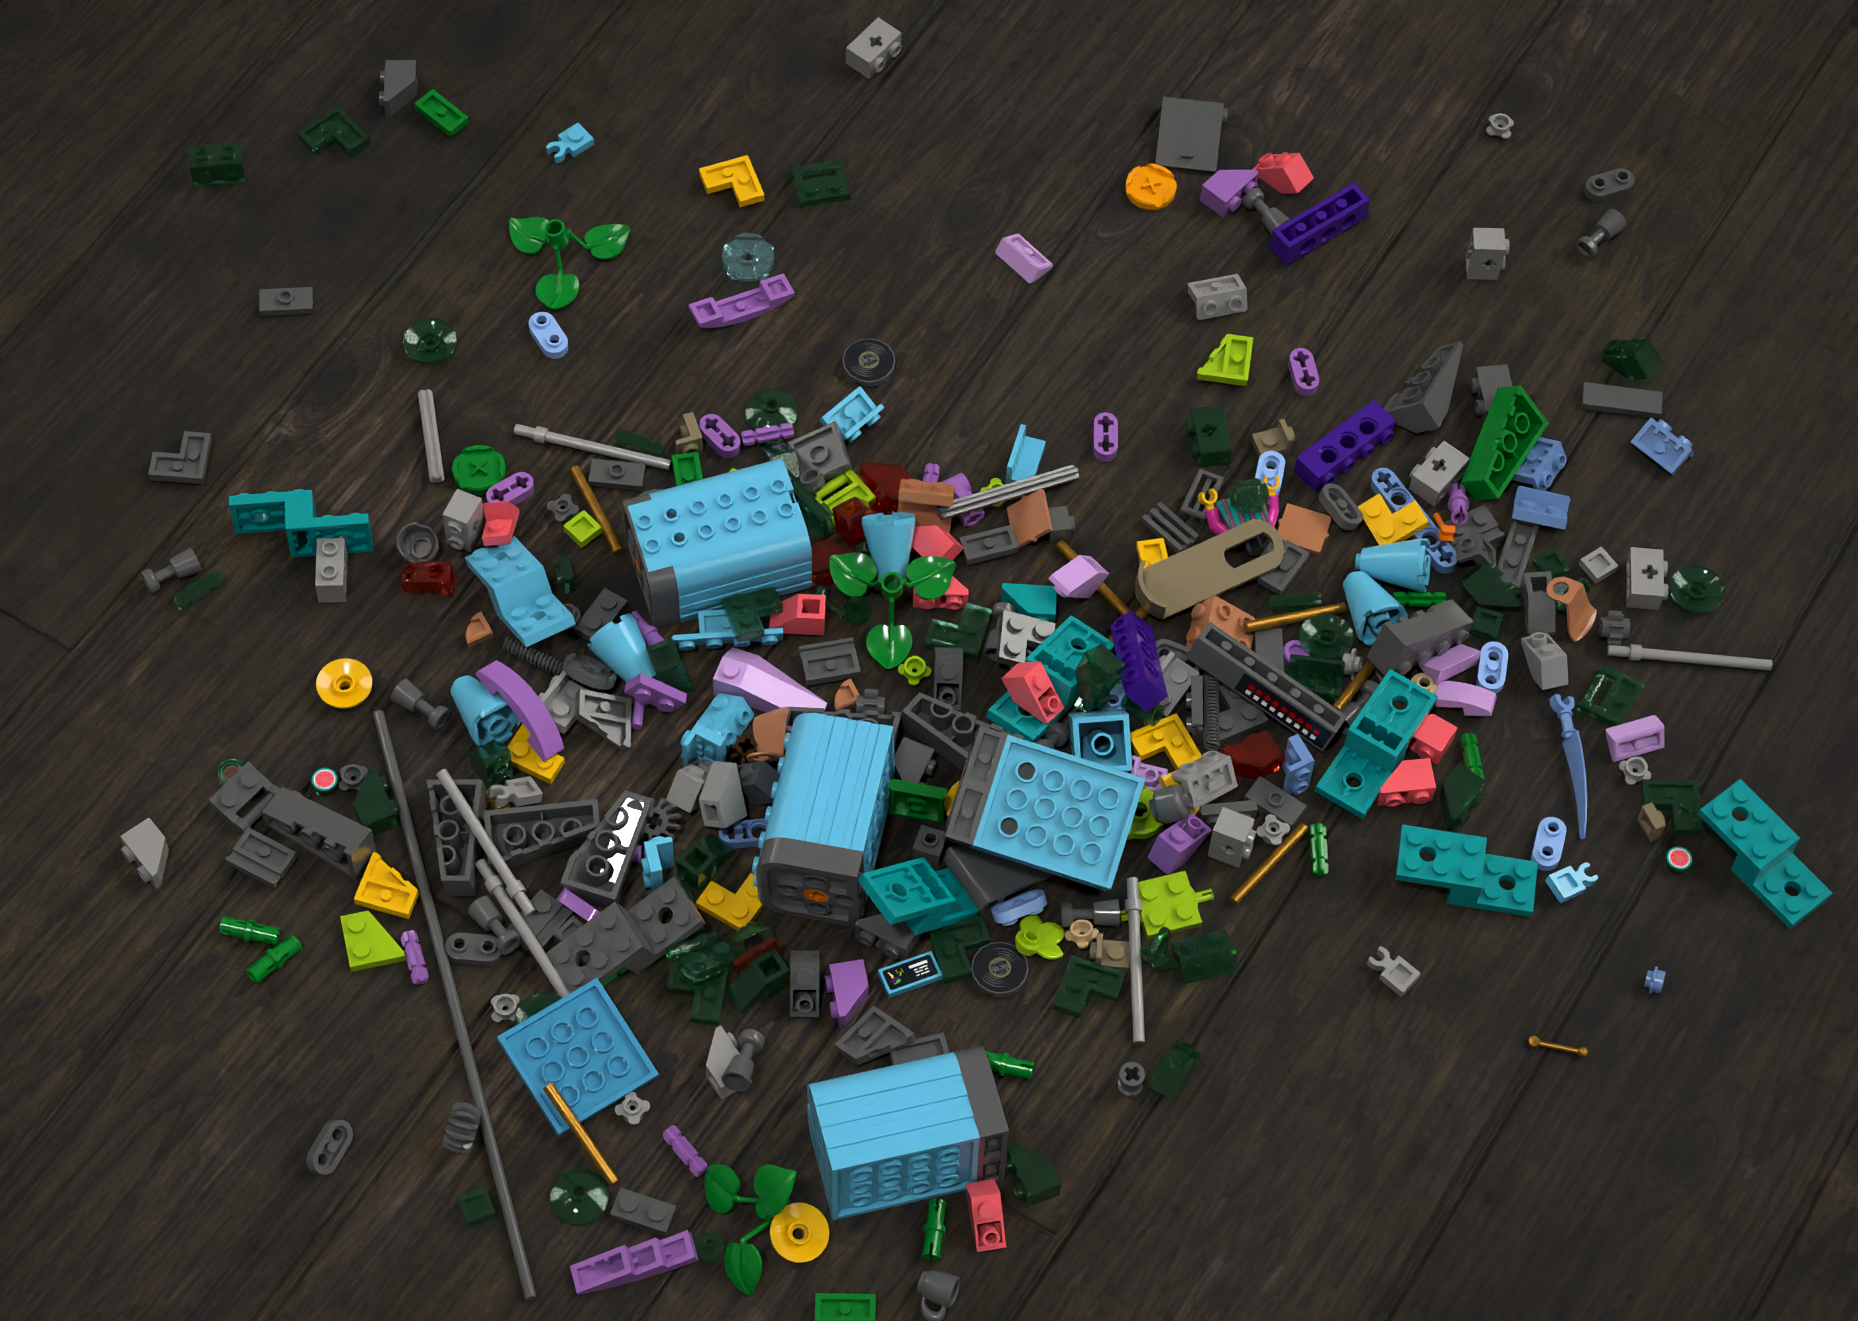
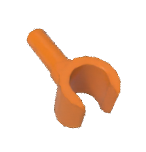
M1434 513L1433 517L1439 528V541L1454 542L1455 526L1445 525L1440 514Z

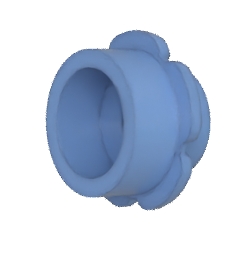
M1657 966L1654 971L1648 970L1644 987L1649 988V994H1652V992L1661 994L1666 971L1658 970Z

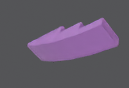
M686 1230L663 1240L653 1238L630 1248L623 1245L573 1264L570 1268L576 1292L578 1295L649 1278L699 1261L692 1233Z

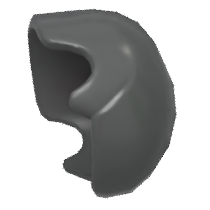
M411 522L399 531L396 536V547L405 561L415 565H425L433 561L439 552V538L431 527Z

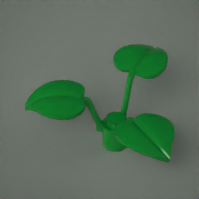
M540 217L523 219L510 218L509 221L512 242L521 253L536 254L542 250L543 245H550L555 251L558 275H545L536 285V295L539 301L547 308L553 310L566 307L574 301L579 293L580 285L576 275H563L559 250L567 246L569 237L584 250L591 249L594 258L609 260L617 257L623 251L630 233L628 225H601L592 228L585 234V244L572 233L571 229L566 230L564 223L558 219L549 221Z
M853 552L831 555L829 562L833 582L839 591L846 596L858 598L866 593L868 586L873 588L881 585L882 595L889 599V626L880 624L873 627L866 639L867 650L871 657L887 670L896 668L903 663L912 648V635L909 629L903 625L894 626V599L901 596L903 586L908 588L914 587L916 594L923 599L933 600L940 598L947 592L956 567V563L950 559L938 556H925L913 560L906 568V576L911 582H907L905 578L902 579L896 572H888L882 578H878L877 581L871 582L876 578L877 567L874 560L866 554Z
M713 1164L708 1166L705 1174V1194L710 1207L718 1213H728L734 1206V1200L736 1202L757 1203L756 1213L765 1220L761 1225L742 1237L740 1244H729L724 1257L726 1273L733 1285L747 1295H754V1289L761 1276L762 1259L757 1248L752 1244H747V1241L766 1227L771 1226L774 1216L780 1214L785 1206L791 1204L789 1197L797 1172L773 1164L763 1165L757 1170L754 1178V1190L759 1197H741L737 1195L740 1181L736 1173L726 1165Z

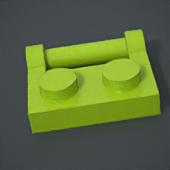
M852 469L824 484L820 491L804 494L807 504L814 508L833 530L876 503V496ZM844 484H850L824 502L821 500Z

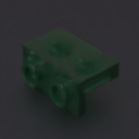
M241 143L189 147L190 171L194 186L246 182Z
M797 479L792 483L794 497L799 504L809 540L812 544L816 545L835 530L831 518L834 514L825 502L820 504L815 499L817 495L808 484L803 486Z
M1291 654L1287 675L1326 702L1335 703L1342 694L1345 662Z
M1225 929L1171 942V952L1180 966L1181 980L1184 984L1238 970L1236 947Z

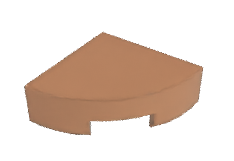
M482 612L474 615L465 634L468 648L494 637L493 631Z
M851 678L840 685L835 695V712L839 711V709H852L856 707L857 695L859 693Z

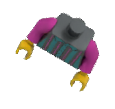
M1275 475V484L1273 487H1270L1267 484V476H1264L1262 485L1267 489V494H1264V491L1261 490L1216 501L1218 497L1217 492L1211 488L1208 489L1210 500L1207 501L1204 492H1200L1198 501L1206 505L1204 512L1210 531L1217 536L1252 519L1263 520L1275 528L1279 514L1278 494L1275 493V489L1280 485V478ZM1263 534L1233 547V549L1246 547L1249 556H1257L1264 551L1262 542L1267 541L1268 537Z

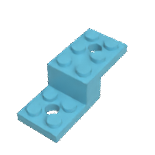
M514 535L511 544L480 548L465 557L467 566L487 587L496 615L525 647L576 624L573 615L552 594L542 564Z

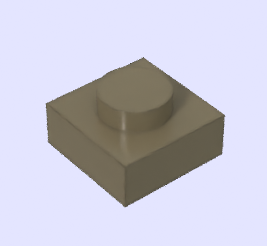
M1652 802L1642 806L1637 818L1650 842L1659 839L1666 826L1661 811L1656 810Z

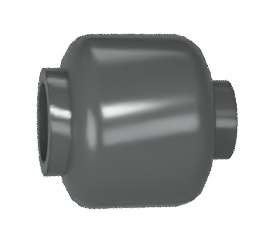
M1178 784L1156 790L1153 798L1150 799V809L1155 820H1160L1163 824H1172L1187 819L1190 815V807L1194 806L1190 791H1184Z

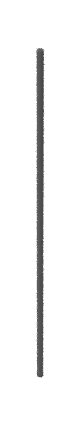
M377 710L373 713L474 1105L480 1108L481 1117L479 1124L525 1301H533L537 1299L533 1279L450 962L445 950V943L383 710Z

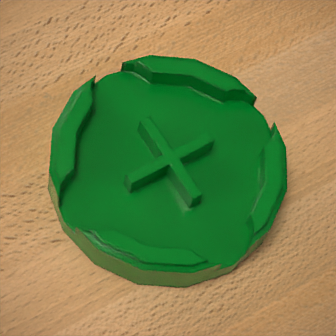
M475 445L465 448L458 457L456 456L453 461L452 475L455 484L462 491L472 495H484L490 487L505 479L506 464L503 456L494 451V448L485 445Z

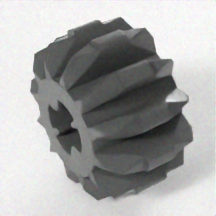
M652 798L640 840L648 838L649 841L659 836L665 838L672 837V840H674L676 836L672 829H681V825L674 824V820L681 818L680 813L672 814L676 805L673 803L667 805V801L664 798H660L657 803ZM653 818L662 819V825L656 826V824H652Z
M456 1102L452 1105L443 1133V1148L449 1149L451 1152L464 1154L471 1150L480 1122V1108L465 1102Z

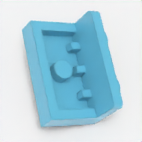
M859 386L822 416L819 421L823 426L836 421L843 440L847 439L850 443L862 433L859 428L864 424L870 427L881 418L878 413L884 407L882 404L876 407Z
M718 692L697 723L708 729H716L726 738L727 755L729 753V745L736 743L737 736H741L753 719L754 713L743 697Z
M696 723L691 731L687 730L681 739L683 768L698 759L708 760L712 763L715 761L727 762L726 738L718 730L708 729Z
M659 836L644 842L645 858L641 859L642 877L645 888L650 887L651 893L663 885L662 869L674 867L672 837L665 838Z

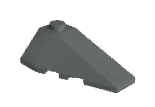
M1461 341L1440 346L1421 365L1423 371L1415 377H1410L1405 382L1407 388L1401 394L1395 393L1389 399L1384 410L1396 420L1395 424L1415 433L1432 432L1442 425V421L1448 413L1463 349Z
M625 790L604 815V819L594 831L592 830L589 833L585 842L570 856L560 885L588 904L604 909L614 902L619 903L652 798Z

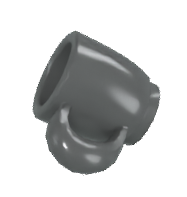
M936 1270L923 1271L918 1282L917 1293L922 1296L921 1313L925 1320L941 1321L944 1318L946 1308H951L956 1300L960 1287V1277ZM929 1301L942 1306L941 1310L937 1312L931 1310L926 1302Z

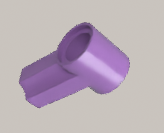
M959 473L941 482L955 485L954 500L972 495L970 483L963 473ZM981 508L958 515V518L964 527H972L984 518L985 512Z

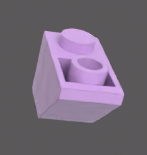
M1079 555L1054 572L1048 579L1055 585L1053 587L1054 590L1065 598L1090 599L1109 573L1091 556Z

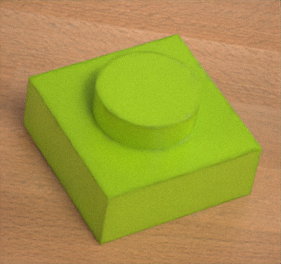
M585 510L563 525L564 532L581 548L602 533V527Z

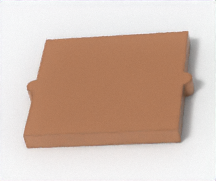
M1039 489L1028 496H1022L1021 500L1007 507L1009 523L1012 526L1019 548L1032 541L1036 542L1037 538L1052 531L1047 500L1043 489Z
M1287 503L1282 519L1278 520V533L1283 540H1289L1310 553L1320 555L1324 541L1329 537L1327 532L1332 517Z

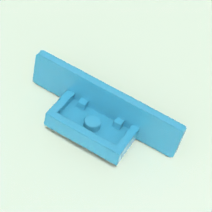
M753 607L698 611L699 633L672 636L673 647H679V650L682 651L693 650L695 646L704 645L709 649L721 648L723 644L745 647L749 646L750 642L774 645L779 640H783V628L755 630Z

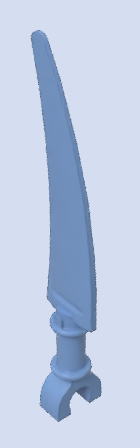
M1554 694L1549 699L1551 708L1561 720L1563 729L1561 735L1565 738L1562 745L1574 786L1580 839H1584L1587 820V783L1579 731L1574 729L1571 718L1573 715L1571 710L1575 705L1574 698L1568 696L1564 701H1561V696Z

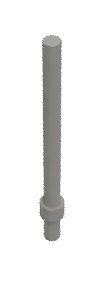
M516 424L514 428L515 435L532 438L534 442L542 444L546 442L634 463H644L647 466L668 471L671 468L672 460L549 432L548 428L540 426L532 428Z
M1630 644L1629 647L1607 646V656L1628 657V660L1631 661L1649 659L1767 671L1772 669V660L1649 649L1642 648V645Z
M446 769L439 771L436 774L503 879L507 886L505 890L511 899L515 898L525 916L531 915L536 910L524 893L526 889L522 882L516 880Z
M484 858L477 861L475 866L486 881L484 883L490 894L495 895L560 998L562 999L569 995L570 992L559 973L504 889L505 884L500 876L494 874Z
M1130 877L1127 878L1125 913L1128 914L1133 1043L1141 1045L1145 1043L1139 914L1142 912V900L1139 899L1138 878Z

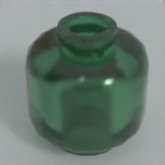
M1259 478L1239 480L1234 484V491H1229L1231 507H1237L1241 515L1263 512L1266 505L1270 504L1267 483H1262Z

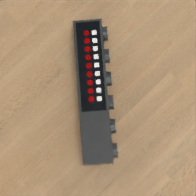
M1211 622L1207 624L1186 655V658L1290 730L1299 734V736L1322 752L1347 718L1338 709Z

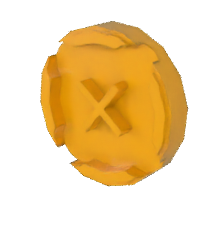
M1147 164L1141 168L1140 166L1135 167L1128 174L1125 189L1127 197L1137 207L1146 210H1159L1168 206L1174 200L1177 184L1171 171L1157 164Z

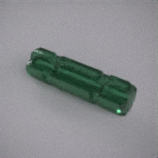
M623 428L616 430L614 435L615 443L623 446L628 444L627 447L645 454L650 452L651 456L660 458L665 452L664 443L652 442V439L634 432L629 434V431Z
M214 570L206 575L208 578L205 579L203 577L185 588L184 593L180 591L174 595L172 599L175 606L179 610H183L190 605V601L194 603L211 592L212 587L216 589L224 583L221 574Z
M1311 592L1310 595L1297 593L1284 594V597H1281V595H1271L1269 597V608L1273 612L1281 611V608H1284L1285 611L1307 609V606L1317 608L1322 607L1323 603L1320 592Z

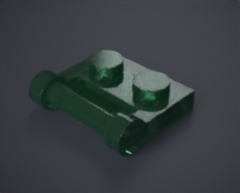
M842 157L834 158L833 161L805 166H799V164L791 165L792 178L800 208L851 200V192ZM831 171L836 172V175L802 180V176Z
M1600 664L1595 671V679L1584 698L1578 701L1575 709L1581 715L1591 716L1614 727L1625 722L1645 684L1608 665ZM1606 681L1613 682L1601 706L1594 704Z

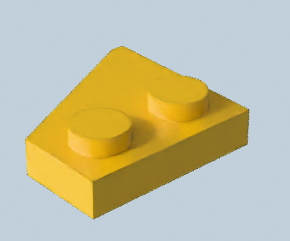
M373 852L354 897V903L409 919L419 893L418 889L409 881L402 879L401 874L393 867L390 868L381 860V856L378 853Z

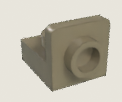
M694 413L683 414V425L679 427L682 439L675 441L676 454L697 451L702 453L703 437Z
M1285 419L1278 420L1277 428L1252 434L1251 441L1258 457L1267 451H1275L1281 455H1286L1291 452L1295 435L1292 427L1287 426Z
M1097 933L1096 942H1090L1089 959L1095 960L1094 970L1128 973L1130 963L1129 942L1103 940V933Z

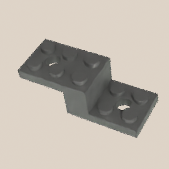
M673 876L629 910L616 902L612 903L546 954L567 989L572 993L598 978L600 983L604 982L622 967H626L632 972L639 974L706 923L680 881ZM667 910H672L673 917L671 921L662 924L661 917L663 913ZM585 953H590V962L586 966L581 967L579 964L580 957Z

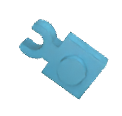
M576 123L558 135L559 142L549 143L546 146V151L548 155L553 152H559L554 155V160L556 163H560L565 159L566 154L570 153L575 157L593 146L594 138L579 123Z
M1589 863L1581 864L1576 872L1570 865L1550 874L1546 878L1545 882L1560 904L1582 894L1586 887L1592 886L1598 879L1597 875L1592 877L1585 875L1584 872L1590 867Z

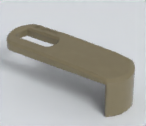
M1252 519L1144 568L1146 561L1141 560L1135 579L1137 600L1145 611L1163 620L1193 607L1214 595H1220L1277 569L1284 553L1282 538L1271 524L1263 520ZM1259 535L1267 536L1272 542V552L1239 567L1233 568L1225 560L1224 552Z

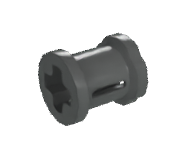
M1128 1062L1119 1070L1118 1091L1125 1097H1136L1143 1090L1142 1083L1145 1079V1071L1140 1064Z

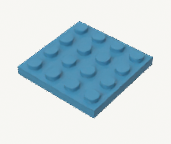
M598 978L497 1036V1041L558 1137L571 1129L544 1092L543 1088L553 1082L580 1123H583L620 1101L625 1095L638 1090L659 1076V1073Z

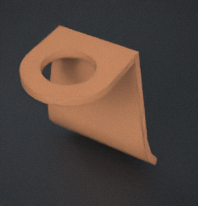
M1567 577L1554 578L1547 585V594L1552 600L1567 605V630L1572 641L1576 642L1582 639L1591 629L1596 618V609L1590 604L1583 583ZM1563 583L1569 586V590L1563 595H1558L1553 592L1554 586Z
M789 706L754 717L753 733L757 743V752L748 754L747 761L756 762L764 760L766 763L779 760L780 757H784L786 719L790 711Z

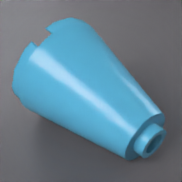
M892 512V515L876 513L862 517L861 524L869 552L877 567V579L882 578L888 572H896L902 579H906V568L909 563L916 523L915 514Z
M1420 538L1362 548L1361 554H1356L1355 568L1356 570L1366 572L1372 579L1417 592H1426L1427 589L1424 585L1429 583L1431 555L1425 554V548H1431L1430 540Z
M1352 572L1344 580L1343 589L1356 635L1366 645L1372 646L1384 623L1391 621L1395 625L1398 618L1403 616L1408 618L1405 608L1366 572Z
M629 613L620 616L622 620L620 623L614 624L613 621L609 622L589 639L591 643H587V647L625 682H628L640 673L653 679L658 678L650 653L633 614Z
M469 675L459 677L454 681L451 687V695L474 743L479 747L484 745L486 748H493L510 739L513 735L511 730L515 724L519 727L521 721L499 693L492 696L482 682Z

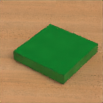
M891 779L888 813L942 824L945 817L947 789Z

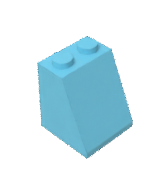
M1124 709L1068 713L1069 741L1073 756L1120 771L1132 770L1129 714Z

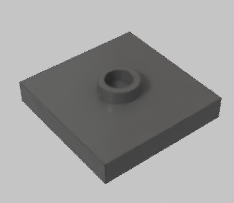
M836 421L788 442L799 481L800 475L811 468L818 469L825 476V481L853 469Z

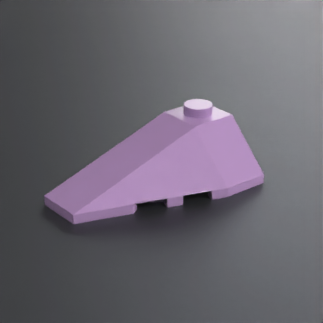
M734 647L723 655L713 677V695L716 696L718 692L740 696L745 699L749 707L769 712L787 706L824 708L825 711L827 703L759 655Z

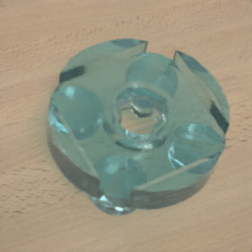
M738 234L734 236L733 241L729 244L727 242L723 247V267L727 271L728 277L732 280L746 282L765 280L774 265V249L770 243L768 244L764 241V237L758 234ZM746 254H751V257L754 259L747 261L742 258H745Z

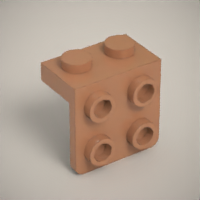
M901 479L898 512L915 514V526L937 525L950 533L952 517L944 520L939 518L936 507L937 505L953 506L955 485L941 482H923L916 479Z
M1215 595L1195 605L1191 613L1190 630L1186 636V647L1191 648L1207 624L1211 622L1251 650L1254 631L1245 632L1243 623L1256 620L1253 616Z

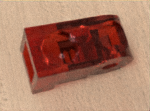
M425 561L405 564L402 572V590L410 594L441 592L442 596H454L456 574L451 561Z

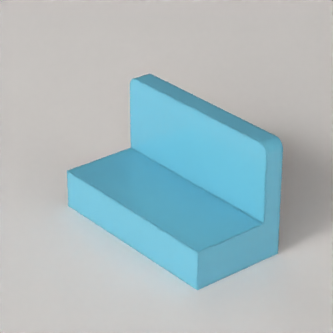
M1023 424L1020 425L1007 465L1006 484L1036 476L1044 453L1046 441L1025 436L1026 425Z

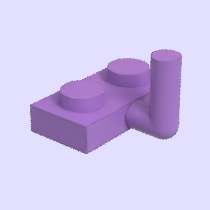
M642 673L625 683L624 693L636 699L631 722L633 729L639 730L642 728L645 706L648 704L656 706L660 711L671 713L686 703V693Z

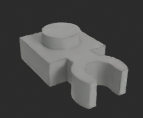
M528 776L506 780L505 786L493 785L490 787L488 796L490 798L496 797V807H504L508 802H513L518 807L540 803L543 793L532 777Z
M1380 946L1377 954L1383 960L1377 961L1370 956L1367 964L1375 971H1382L1379 979L1402 997L1420 978L1421 973L1400 956L1393 961L1388 950Z

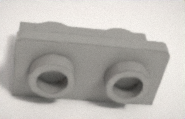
M1238 274L1188 283V293L1195 303L1198 320L1247 311V288Z
M1172 651L1167 656L1162 655L1159 659L1168 697L1152 708L1165 718L1171 716L1185 697L1186 692L1190 690L1191 676L1200 675L1198 671L1177 658L1176 654Z
M564 670L559 676L555 675L545 693L541 692L538 696L549 711L558 731L563 734L576 721V692L579 689L588 690L570 681V676Z
M1218 751L1205 752L1201 758L1194 762L1185 763L1180 766V769L1171 773L1173 780L1182 783L1184 791H1190L1194 806L1190 808L1193 810L1238 787L1231 757Z

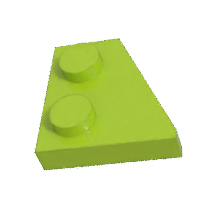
M1227 334L1220 342L1219 348L1211 353L1206 364L1198 369L1196 380L1247 386L1253 337Z
M369 910L340 916L351 972L406 961L404 951Z

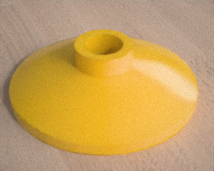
M348 658L337 659L325 665L319 672L316 680L317 692L319 697L329 706L340 709L355 707L369 696L372 689V676L368 668L357 660ZM343 686H349V687H350V688L347 689V690H341V688H342Z
M806 1203L789 1204L785 1206L780 1214L775 1215L771 1222V1243L776 1252L784 1259L795 1263L809 1262L817 1258L827 1246L829 1240L827 1220L812 1205ZM793 1230H801L803 1234L802 1239H795L793 1237Z

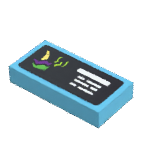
M932 951L878 970L879 978L888 998L942 980V973Z

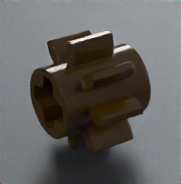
M752 734L744 737L738 735L736 745H729V752L732 754L731 763H737L738 765L751 763L747 761V755L757 752V743L752 738Z

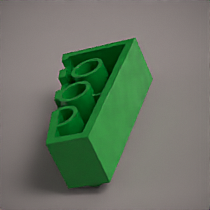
M1521 385L1497 388L1461 481L1475 501L1499 499L1549 424Z

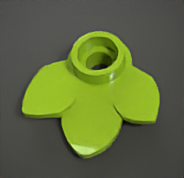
M1028 915L1022 919L1019 925L1020 931H1018L1015 937L1016 949L1021 954L1033 956L1037 953L1043 958L1051 960L1063 957L1062 950L1057 946L1065 935V931L1061 926L1052 922L1042 923L1038 915Z

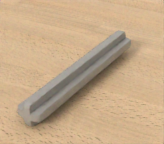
M430 389L420 390L418 397L429 477L432 483H441L444 481V472L433 393Z

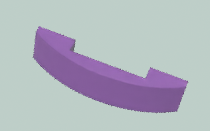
M783 273L760 281L759 288L716 302L713 297L689 304L688 308L699 327H724L763 315L794 297L795 292Z
M497 660L476 672V676L493 696L499 692L530 732L531 736L527 741L543 762L564 749L562 738L549 711L533 689L517 673Z

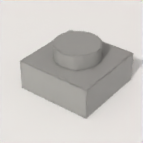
M1602 546L1581 558L1579 566L1595 584L1618 569L1617 563Z

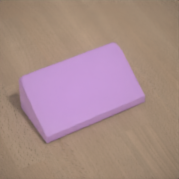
M1020 234L1002 238L995 252L1028 283L1035 282L1053 267V264Z
M1460 644L1448 649L1442 655L1430 658L1419 667L1435 684H1438L1477 665L1481 652Z
M1652 715L1607 728L1606 738L1612 761L1616 762L1664 748V725L1659 718Z

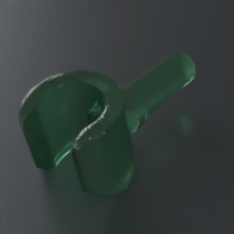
M822 586L817 587L814 595H826V608L844 618L847 613L828 600L830 591Z

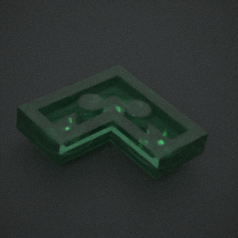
M339 106L297 132L298 139L313 154L333 141L349 156L370 144V137Z
M775 587L722 599V607L737 642L764 637V627L760 617L783 612V604Z
M965 603L959 625L932 618L924 647L935 649V647L963 648V657L978 660L992 615V609Z
M1642 779L1640 784L1642 806L1652 802L1656 809L1671 810L1673 835L1702 834V818L1698 815L1701 809L1698 780Z
M982 914L927 932L938 967L942 973L944 984L971 977L972 969L965 951L987 945L991 942Z
M1071 955L1053 1010L1081 1018L1089 993L1117 1002L1126 972Z
M671 961L667 992L694 996L690 1022L719 1026L729 969Z

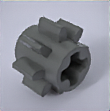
M1608 611L1607 617L1600 618L1599 636L1605 637L1607 644L1621 645V639L1629 638L1630 619L1624 618L1622 611Z
M865 689L864 695H857L856 713L867 714V710L878 711V714H884L885 697H879L878 690Z

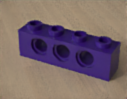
M1353 183L1275 228L1272 232L1270 249L1286 266L1366 219L1370 199Z
M1373 400L1298 455L1294 472L1315 492L1324 485L1333 483L1342 472H1349L1362 457L1364 459L1369 457L1378 445L1388 443L1394 436L1393 431L1396 420Z
M1130 610L1124 616L1117 618L1110 628L1125 695L1144 711L1148 712L1168 697L1152 627Z

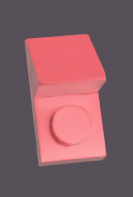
M508 501L483 503L486 525L482 535L484 546L511 544L520 513L519 508Z

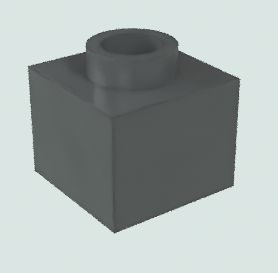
M1067 506L1048 508L1052 531L1046 533L1048 544L1056 545L1060 540L1070 543L1071 532H1075L1073 515L1069 516Z
M921 824L912 848V859L924 857L929 864L939 867L948 843L947 840L942 839L944 831Z

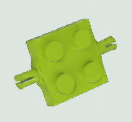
M1186 871L1138 882L1139 899L1142 900V912L1139 913L1140 924L1143 927L1146 940L1200 927L1202 920L1198 911V903L1214 900L1211 888L1194 892L1190 886ZM1125 910L1120 911L1121 923L1128 921V914L1125 913Z

